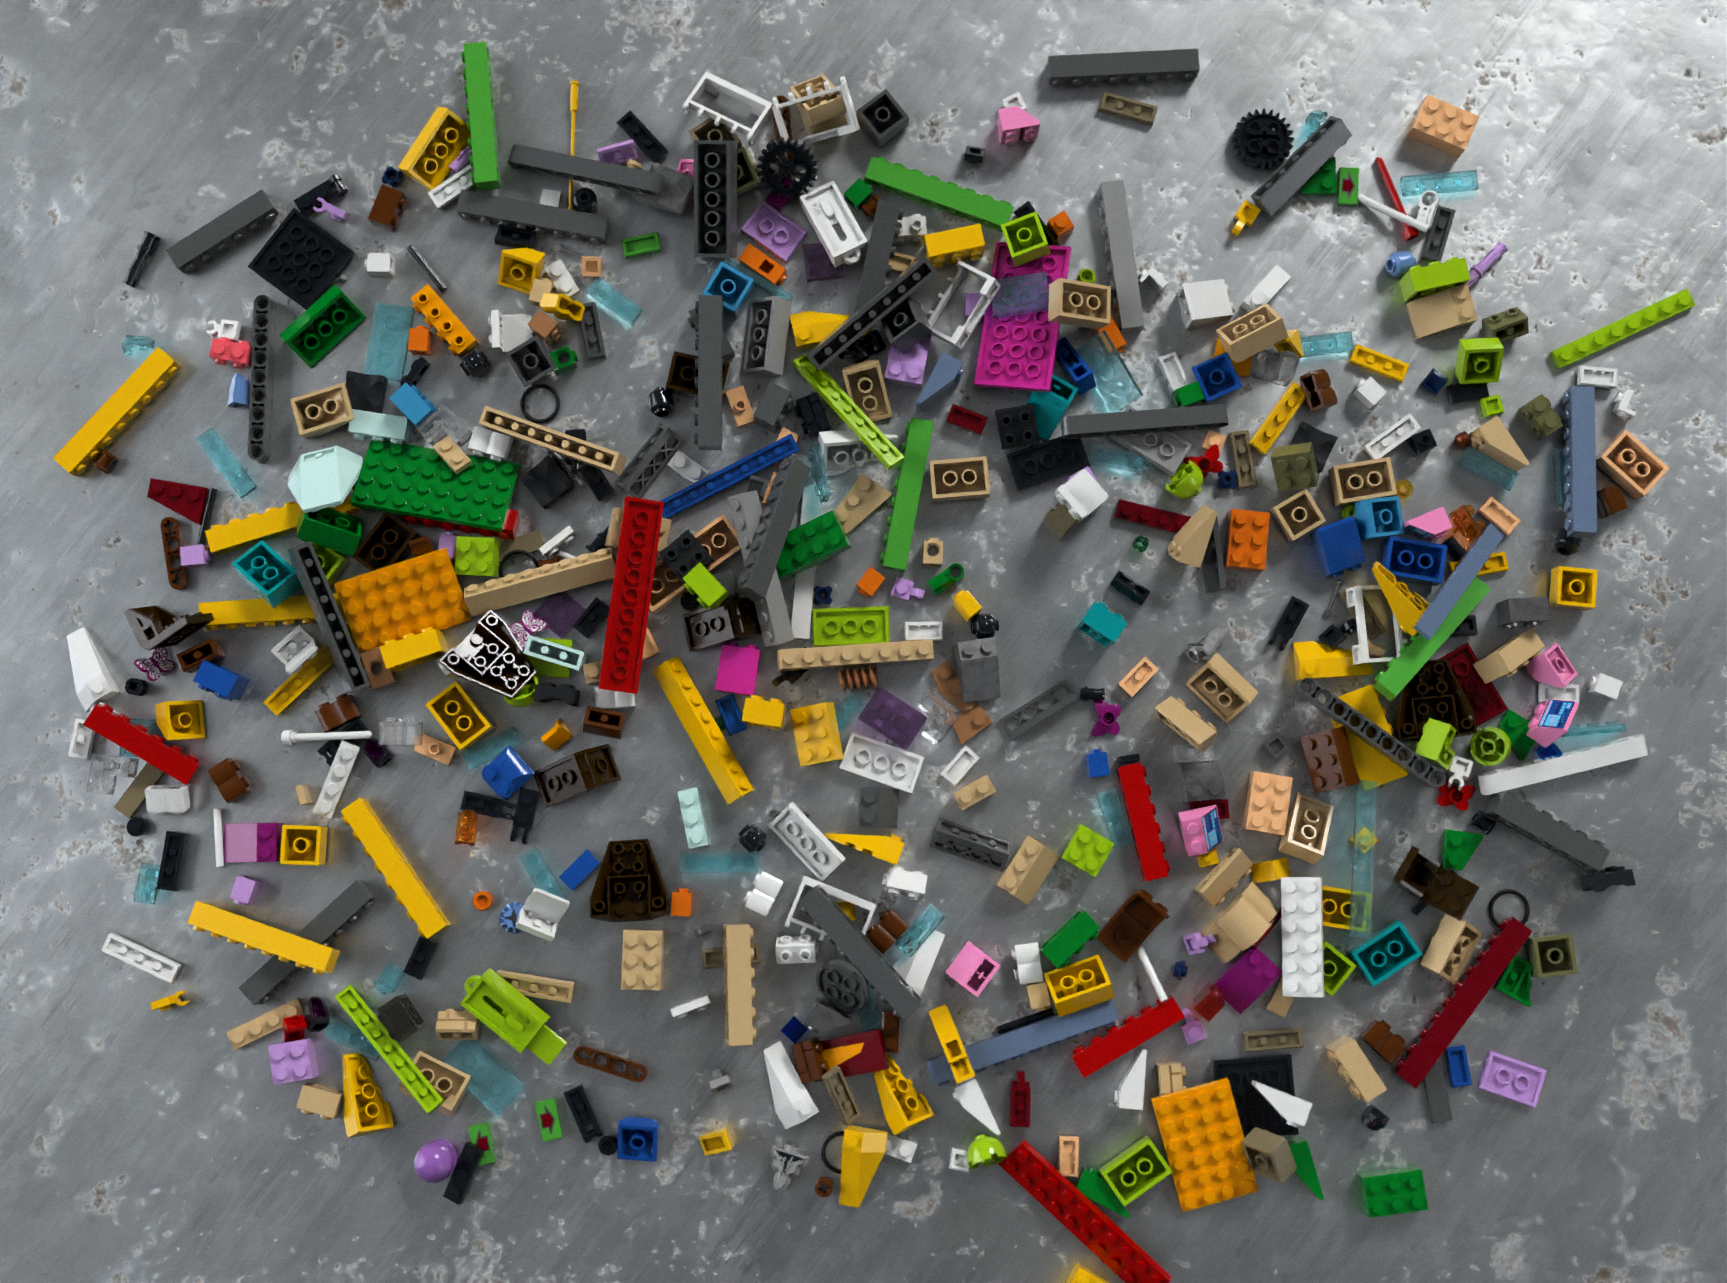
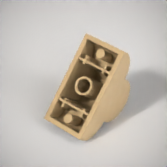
M822 74L789 88L793 92L794 98L797 99L807 96V87H811L812 93L826 90L824 86L826 81L829 82L830 88H833L834 85ZM839 91L795 103L809 136L848 124L845 115L846 105Z
M1250 880L1199 932L1201 937L1210 934L1214 935L1216 942L1209 943L1207 947L1223 963H1226L1240 951H1244L1253 945L1270 926L1269 922L1276 916L1279 908Z

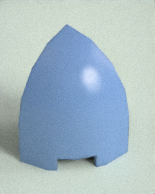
M235 373L229 389L227 406L237 407L240 404L249 407L250 382L243 375Z

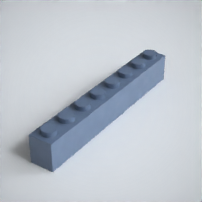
M1571 386L1563 394L1562 399L1563 404H1565L1563 439L1566 440L1563 456L1566 458L1564 475L1566 476L1564 511L1567 512V519L1565 520L1564 528L1567 530V537L1591 538L1597 533L1594 387Z

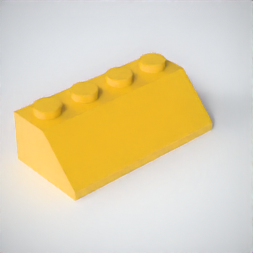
M438 106L397 168L430 191L439 186L451 170L448 166L465 149L468 144V138H471V132H468L467 124L448 108Z

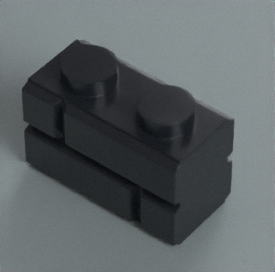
M817 392L796 400L797 406H794L797 417H802L804 423L801 424L804 435L808 434L809 438L818 436L820 431L831 430Z

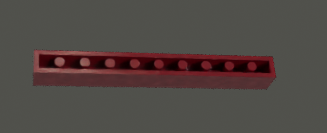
M1514 917L1504 918L1498 926L1500 928L1498 933H1493L1487 940L1489 945L1485 950L1481 949L1475 957L1477 961L1473 966L1470 964L1464 971L1466 976L1462 981L1458 980L1452 988L1454 992L1450 997L1446 996L1440 1004L1442 1006L1440 1011H1435L1429 1019L1431 1023L1427 1028L1423 1027L1417 1035L1419 1037L1415 1044L1411 1043L1405 1051L1408 1053L1403 1060L1400 1058L1395 1064L1394 1068L1396 1070L1394 1074L1412 1088L1417 1089L1533 932Z

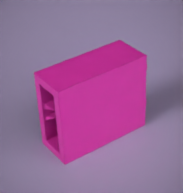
M727 642V645L722 644L715 690L746 696L755 695L761 650L757 649V646L746 644V647H739V643Z

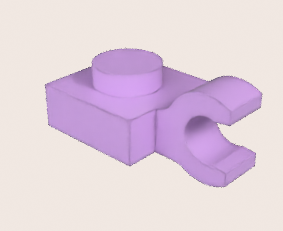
M317 198L318 201L322 202L323 206L321 208L313 207L316 212L323 213L328 211L330 213L329 216L337 221L341 219L347 220L349 213L327 203L322 198Z
M896 577L890 596L909 601L910 596L923 600L925 591L913 588L914 582Z
M1200 932L1182 937L1189 955L1202 953L1207 950L1205 946L1216 942L1213 934L1201 937Z
M1188 1007L1182 1009L1185 1023L1180 1025L1187 1044L1189 1045L1207 1038L1200 1019L1193 1020L1192 1013Z

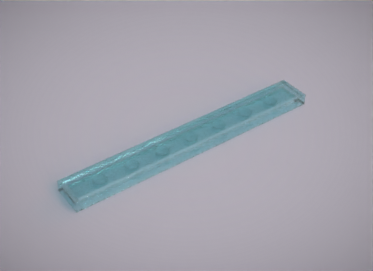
M1359 780L1360 783L1356 784L1349 937L1370 939L1377 782Z

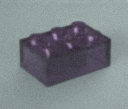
M879 686L858 717V720L907 751L928 717Z

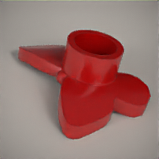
M1217 444L1212 445L1204 456H1190L1183 459L1186 465L1189 464V460L1194 462L1201 469L1203 479L1207 476L1208 472L1218 473L1223 470V463L1218 461L1220 452Z
M1446 779L1445 784L1438 787L1441 794L1437 797V803L1441 806L1454 804L1458 810L1466 811L1469 807L1467 800L1473 796L1475 786L1465 785L1459 791L1458 787L1453 784L1451 787H1448L1449 780Z

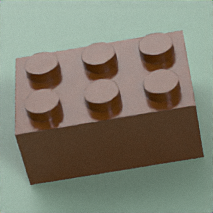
M1345 726L1300 737L1315 793L1360 783Z

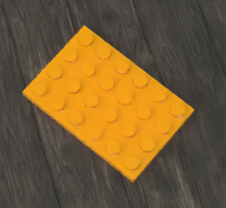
M446 547L334 583L360 653L384 646V642L388 640H401L406 634L414 633L416 635L422 633L421 630L428 627L442 630L472 620Z
M1228 1078L1151 1099L1182 1212L1259 1191L1253 1169L1248 1163L1241 1144L1244 1135Z

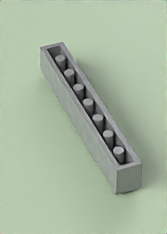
M1124 180L1101 182L1099 189H1097V200H1101L1099 215L1100 219L1104 221L1102 235L1106 237L1107 242L1104 244L1105 255L1109 256L1107 271L1111 273L1112 277L1110 286L1111 291H1114L1115 297L1112 298L1113 310L1117 311L1115 324L1119 328L1120 333L1142 331L1145 325Z
M757 490L728 497L743 562H745L749 554L750 545L754 540L756 529L762 518V508ZM775 568L765 599L753 601L765 647L794 640L777 568Z

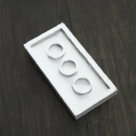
M851 732L843 755L844 759H842L839 769L912 794L924 757Z
M793 802L769 825L821 882L846 859Z

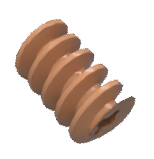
M877 664L874 670L871 665H868L867 670L861 665L859 671L853 666L851 672L847 666L844 672L838 667L839 684L843 691H846L847 685L850 690L854 689V685L857 686L858 690H861L862 684H864L866 689H869L870 683L876 689L878 684Z

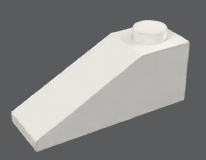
M1276 265L1247 296L1240 307L1246 313H1249L1266 303L1268 304L1291 276Z
M1145 1048L1139 1049L1119 1083L1118 1091L1114 1092V1103H1117L1119 1108L1143 1110L1147 1050Z
M974 1077L954 1086L955 1092L952 1094L956 1103L961 1102L962 1107L996 1135L1001 1134L976 1078Z
M1252 1080L1251 1084L1287 1120V1124L1297 1128L1298 1125L1305 1127L1312 1103Z

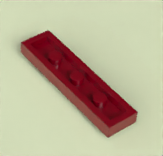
M1121 499L1118 501L1114 519L1177 534L1191 518L1190 516Z

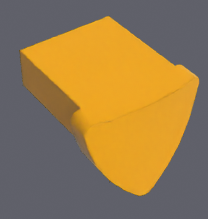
M559 718L555 722V726L545 733L541 739L543 743L555 751L573 736L563 720Z

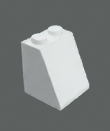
M1224 279L1182 284L1177 297L1186 330L1231 319L1235 310L1233 303L1229 301L1228 295H1230L1228 284H1225Z

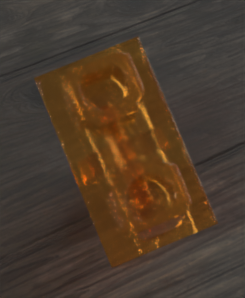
M1470 504L1467 506L1462 505L1450 513L1456 525V528L1452 531L1454 534L1460 531L1469 542L1483 534L1482 531L1486 527L1480 519L1475 522L1471 516L1475 513V510Z
M463 810L462 813H458L456 845L468 844L475 846L478 815L474 814L475 811Z

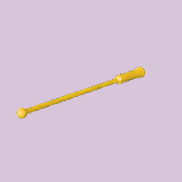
M572 80L570 81V112L572 113L570 155L574 156L575 113L578 107L579 81ZM569 179V206L567 209L574 210L572 207L573 180Z

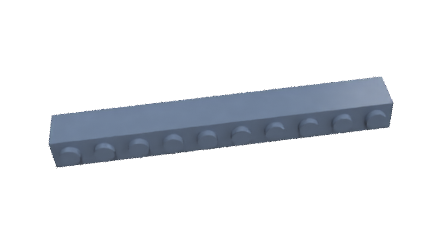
M1110 999L1059 1017L1057 1013L964 1046L973 1071L980 1073L986 1070V1066L992 1064L994 1067L1000 1066L1005 1063L1004 1060L1012 1058V1060L1022 1058L1023 1053L1029 1051L1031 1054L1042 1050L1041 1047L1045 1045L1053 1047L1060 1044L1062 1039L1073 1040L1079 1037V1033L1086 1032V1034L1097 1031L1096 1027L1104 1025L1106 1028L1115 1025V1021L1119 1020L1114 1003ZM945 1053L925 1060L934 1085L943 1086L950 1083V1079L955 1078Z

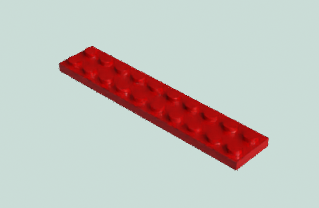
M625 496L598 689L633 694L638 692L664 502Z
M1025 1139L1007 1154V1158L999 1162V1165L1125 1283L1170 1282L1172 1278L1170 1274Z

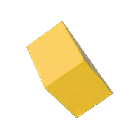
M1298 329L1288 330L1287 334L1289 337L1273 345L1285 361L1304 357Z
M1288 857L1253 863L1250 867L1252 869L1253 883L1281 879V877L1292 876Z
M728 1126L699 1137L705 1156L729 1151L734 1146Z

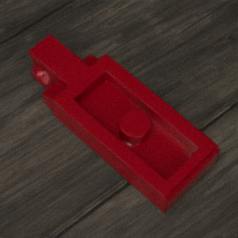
M1016 1071V1081H1011L1010 1127H1030L1031 1087L1029 1086V1081H1025L1024 1071Z

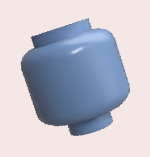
M1409 251L1394 252L1387 259L1386 268L1392 276L1400 277L1404 276L1410 270L1409 268L1416 266L1417 262Z

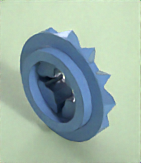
M512 902L501 910L499 920L501 927L506 932L513 934L522 932V930L515 928L516 924L514 926L513 920L507 919V917L513 915L514 909L516 916H518L523 904Z

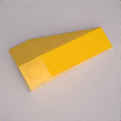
M812 311L791 314L790 321L797 352L815 347L851 315ZM870 329L859 338H863L865 335L870 333Z
M1376 561L1372 567V572L1400 624V628L1405 633L1414 636L1417 631L1413 626L1429 604L1417 592L1413 594L1409 592L1408 586L1404 582L1398 583L1394 574Z
M1314 641L1292 643L1296 681L1304 678L1314 680L1373 675L1372 664H1353L1351 650L1339 647L1331 650L1325 644Z
M825 833L824 835L830 840L897 865L905 844L901 842V837L893 834L890 837Z
M885 1052L889 1068L875 1071L873 1074L885 1118L895 1136L933 1117L934 1113L925 1096L913 1088V1082L901 1074L900 1067Z
M363 1053L343 1055V1105L347 1138L365 1136L393 1128L390 1106L388 1102L384 1101L379 1085L376 1086L372 1078L373 1073Z
M853 1125L845 1129L841 1164V1205L860 1207L886 1152L887 1131Z

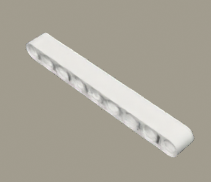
M1633 735L1478 774L1477 778L1481 795H1490L1648 755L1645 736Z

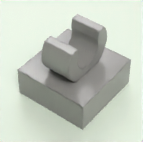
M720 1069L712 1071L715 1080L710 1081L709 1084L714 1093L733 1087L732 1080L728 1075L723 1076Z

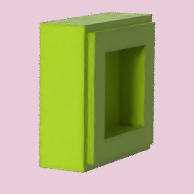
M1500 394L1479 400L1484 418L1504 413Z

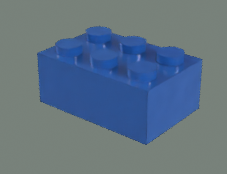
M1389 536L1384 539L1381 565L1393 573L1396 580L1437 586L1442 584L1447 545Z

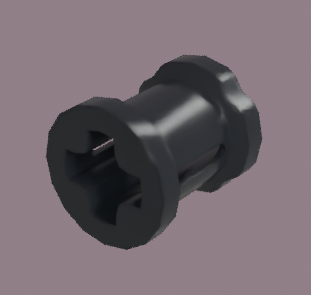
M131 678L126 681L125 690L128 694L144 696L149 690V685L145 680Z
M1478 810L1470 820V824L1472 826L1476 825L1483 830L1485 835H1488L1497 823L1494 819L1490 820L1483 815L1481 810Z

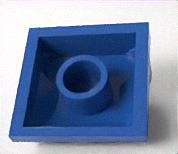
M1227 352L1192 367L1206 403L1242 388V384Z
M510 745L489 765H486L481 772L485 782L498 796L505 800H509L535 774Z
M626 1117L619 1120L617 1159L657 1162L658 1122L651 1118Z

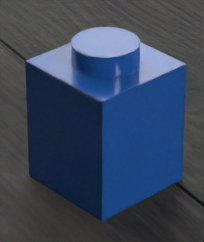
M1101 749L1090 750V754L1085 755L1088 777L1110 775L1107 752H1101Z

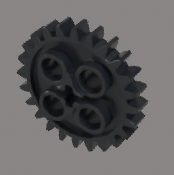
M1256 109L1254 115L1248 112L1247 118L1243 116L1240 120L1241 122L1237 123V129L1233 131V134L1236 136L1232 138V141L1237 143L1234 144L1233 149H1239L1235 155H1242L1240 161L1242 162L1246 159V166L1252 163L1253 169L1260 165V169L1263 170L1265 165H1267V168L1270 170L1272 164L1278 167L1279 161L1283 163L1286 159L1285 157L1289 156V150L1293 148V145L1290 143L1294 141V138L1289 136L1292 135L1293 130H1287L1291 124H1284L1286 118L1284 117L1280 120V113L1274 116L1273 110L1266 114V110L1263 109L1261 114H1259V111ZM1250 128L1257 129L1258 133L1251 132ZM1268 128L1275 129L1276 133H1271ZM1249 146H1255L1258 151H1252ZM1268 146L1275 147L1276 151H1270Z
M790 136L786 142L781 137L779 143L776 139L772 141L773 146L768 143L766 145L767 150L763 149L761 151L764 156H759L758 158L762 162L757 165V168L762 169L757 173V175L763 176L760 183L766 182L765 189L770 187L771 195L776 191L777 198L784 194L785 200H787L789 195H791L792 199H795L796 193L799 197L803 195V191L808 193V186L811 188L814 186L812 181L817 179V176L814 174L819 171V169L814 168L818 161L812 160L816 154H809L811 147L805 149V142L799 145L798 138L792 142ZM784 152L792 153L793 158H786ZM774 163L778 165L779 170H773L770 167V164ZM790 166V167H791V170L788 169V170L786 171V170L784 169L785 167ZM797 166L804 167L805 173L798 172ZM783 178L790 179L792 184L786 185L783 182Z

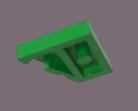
M1336 157L1327 160L1320 167V170L1307 180L1306 184L1302 186L1299 196H1335L1337 194Z
M1507 709L1497 727L1508 735L1511 746L1518 755V759L1524 761L1535 743L1533 739L1526 735L1529 729L1527 725L1530 721Z
M1444 830L1442 867L1462 871L1484 838V834Z
M1515 955L1499 977L1494 988L1530 1007L1532 964Z

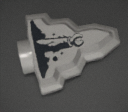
M1219 627L1211 630L1205 636L1199 637L1194 642L1185 646V653L1194 663H1198L1201 660H1210L1217 652V648L1224 643L1227 631Z
M785 1143L784 1147L772 1145L770 1157L773 1159L772 1168L775 1171L773 1179L775 1191L782 1193L789 1186L792 1177L797 1176L801 1168L806 1167L809 1157L799 1153L800 1147L790 1143Z

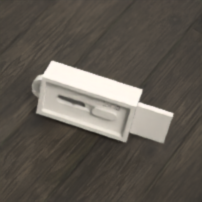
M817 164L814 167L819 169L818 173L814 174L817 176V179L812 181L814 183L812 188L808 186L809 192L805 193L803 191V195L800 196L801 207L834 267L836 268L844 263L848 265L854 264L860 260L862 254L867 252L868 241L834 180L828 183Z

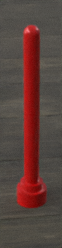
M1377 157L1375 159L1376 165L1396 211L1407 215L1382 157ZM1401 222L1404 227L1402 235L1405 241L1412 240L1420 235L1417 228Z

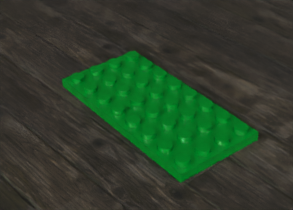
M371 438L350 503L351 506L502 532L521 466L519 463L502 460L497 462L490 460V458L467 455L471 459L472 465L456 475L432 448L403 443L402 445L392 444L386 440H383V442L372 441Z

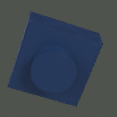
M1433 368L1420 385L1436 396L1447 383L1448 378Z

